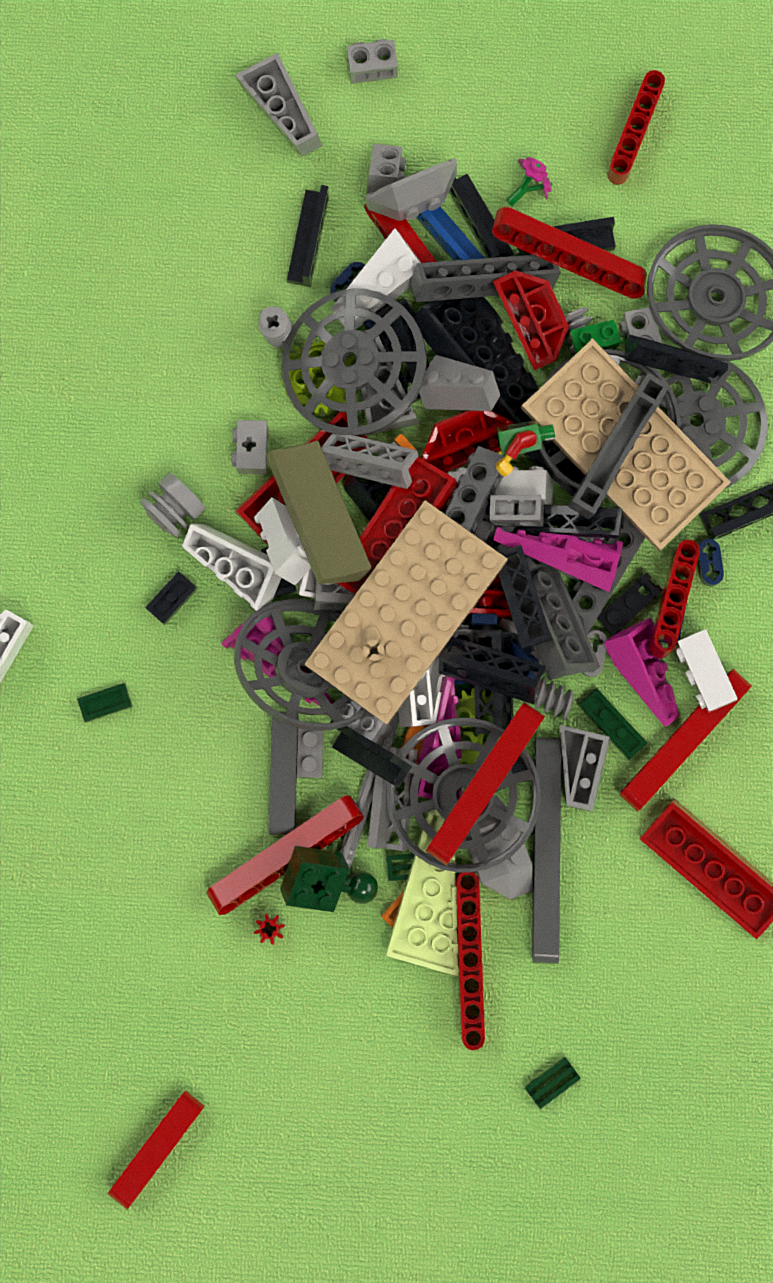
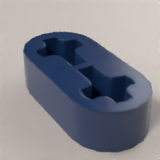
M361 262L351 263L332 283L330 294L337 292L336 288L343 289L347 284L346 290L353 282V280L351 281L353 278L352 271L358 272L365 265Z
M705 539L698 545L700 548L697 561L699 576L704 585L713 587L720 583L724 577L721 549L715 540ZM706 545H709L710 549H714V552L710 555V561H708V554L702 552ZM709 565H712L713 573L718 574L714 581H711V577H706V574L710 571Z

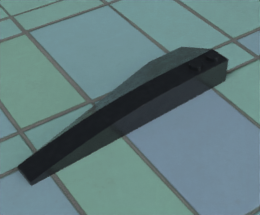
M486 298L430 301L422 306L413 318L421 330L423 339L435 354L493 371L500 397L492 411L511 420L514 424L533 421L521 409V406L539 390V387L532 374L526 372L523 366L525 361L521 354H516L511 344L513 340L510 334L505 333L501 326L503 323L502 319ZM552 440L543 441L549 457L560 451V448ZM539 450L525 452L535 464L547 470L551 478L572 497L574 496L577 489L567 485L551 471ZM567 458L556 465L567 477L581 484L585 474Z

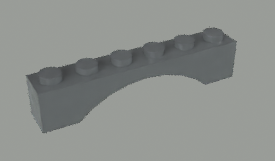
M650 373L645 375L567 507L587 519L595 515L629 451L670 385Z

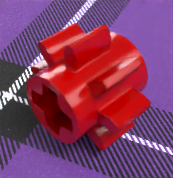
M266 913L265 921H255L260 925L259 930L254 931V934H261L260 943L270 939V943L274 945V937H284L279 932L280 928H284L286 925H279L277 922L279 915H276L274 919H270L269 914ZM267 922H270L271 926H276V930L272 933L273 936L263 931V928L267 926Z

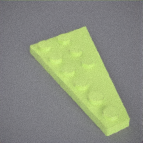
M434 809L428 811L425 820L434 831L438 832L445 819ZM423 829L418 847L425 852L433 839ZM454 854V856L452 857V859L450 860L449 863H454V864H456V863H455V854ZM414 856L386 949V956L459 977L456 872L439 869Z

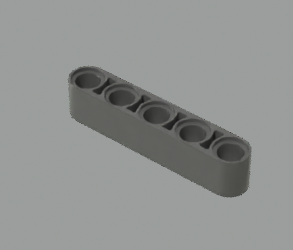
M299 713L295 717L297 720H299ZM273 717L269 835H287L295 829L298 728L287 725Z

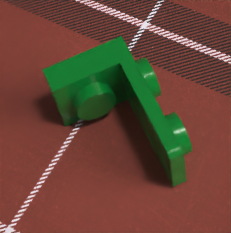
M615 320L573 329L569 333L576 353L592 339L602 349L615 350L622 343Z

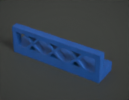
M441 207L432 211H423L416 217L453 261L484 259V256Z

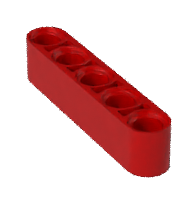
M651 70L644 76L611 159L607 176L613 184L620 185L627 181L665 84V76L658 70ZM648 84H655L657 88H652ZM645 104L649 109H643L640 105ZM637 125L641 130H635L631 126ZM629 146L633 151H626L623 147ZM621 167L625 172L619 173L614 168Z
M366 204L364 205L367 215L385 240L396 229L421 263L437 262L406 219L398 221L368 210Z
M683 540L672 556L649 645L651 654L656 658H666L677 644L700 553L698 544L693 540ZM681 551L688 552L691 557L687 558L683 556ZM675 573H681L685 580L678 579ZM670 595L678 597L680 602H673L670 599ZM664 618H670L674 625L666 624ZM658 640L665 641L668 648H662L658 644Z
M185 1090L107 1194L128 1210L204 1109L205 1105Z

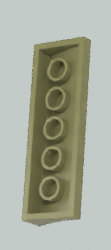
M319 441L292 448L270 450L266 455L317 583L330 584L360 581L372 567Z

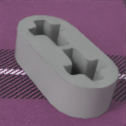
M593 630L587 634L588 639L598 636V640L602 642V645H598L596 652H594L600 667L592 673H582L588 678L596 677L603 669L606 653L604 642L607 638L599 630Z

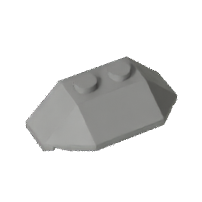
M456 158L432 166L365 195L368 210L402 221L404 219H414L423 211H432L439 208L442 203H445L457 174Z
M494 797L493 805L507 811L508 808L499 797ZM487 814L486 817L477 822L482 837L492 832L500 824L501 820ZM508 825L497 838L484 844L488 858H494L507 850L518 839L520 831ZM470 831L465 837V841L472 840ZM524 844L514 855L502 863L486 870L476 871L482 885L509 900L533 891L532 863ZM475 848L468 849L473 864L479 863Z

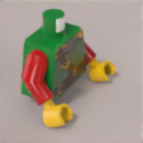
M533 420L496 427L501 450L498 454L504 457L496 463V470L506 477L514 469L509 463L512 459L515 460L520 453L542 449L541 441L555 439L553 424L538 426L537 421Z

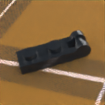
M647 572L597 617L596 620L611 636L616 634L663 591L659 585L656 586L650 580L652 577ZM642 586L649 592L645 597L638 591Z

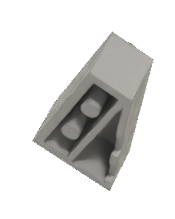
M435 355L427 368L422 387L419 391L425 409L492 411L500 397L493 371Z
M560 725L567 806L593 813L610 745V737Z

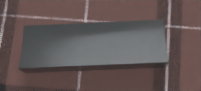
M503 544L495 548L497 552L510 549V547ZM519 553L506 557L508 559V567L517 569L521 562ZM525 555L552 637L551 641L535 646L542 664L546 666V674L549 680L597 670L600 664L559 570ZM522 568V570L520 571L523 574H525L524 568ZM518 576L514 583L515 589L524 593L528 586V581ZM530 590L528 596H530V597L533 598L532 593H531V590ZM525 599L521 608L524 614L531 617L536 609V605ZM537 614L535 619L540 621L539 615ZM533 622L529 629L531 638L535 639L544 636L543 627Z

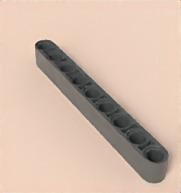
M535 737L534 765L541 787V803L538 818L533 828L532 961L533 963L559 964L561 738Z

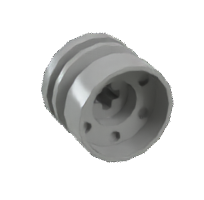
M168 472L158 482L163 494L160 496L150 490L148 494L155 502L152 504L144 497L139 502L144 507L149 518L158 527L177 538L181 533L174 525L178 523L183 529H186L188 526L182 517L186 514L195 520L206 507L175 475Z

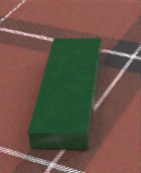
M597 688L578 704V707L602 733L610 737V741L628 761L648 744Z

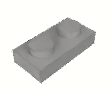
M298 728L297 778H322L323 731Z

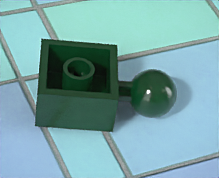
M295 846L280 891L286 906L334 912L341 892L347 893L349 898L355 903L366 904L376 897L378 883L372 874L365 871L356 872L347 878L350 869L343 853Z

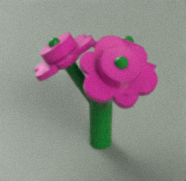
M527 157L526 160L518 159L519 166L526 171L521 185L506 199L507 203L513 207L527 192L543 189L545 199H548V192H552L551 186L553 184L550 182L549 177H547L546 166L531 157ZM532 179L536 182L542 181V184L527 187Z

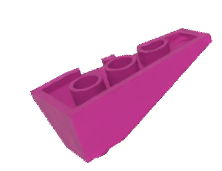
M650 617L614 634L604 644L615 667L663 726H668L679 717L673 687L667 684L665 671H668L667 663H662L661 658L654 657L649 649L654 629V623ZM658 641V644L663 648L662 642Z

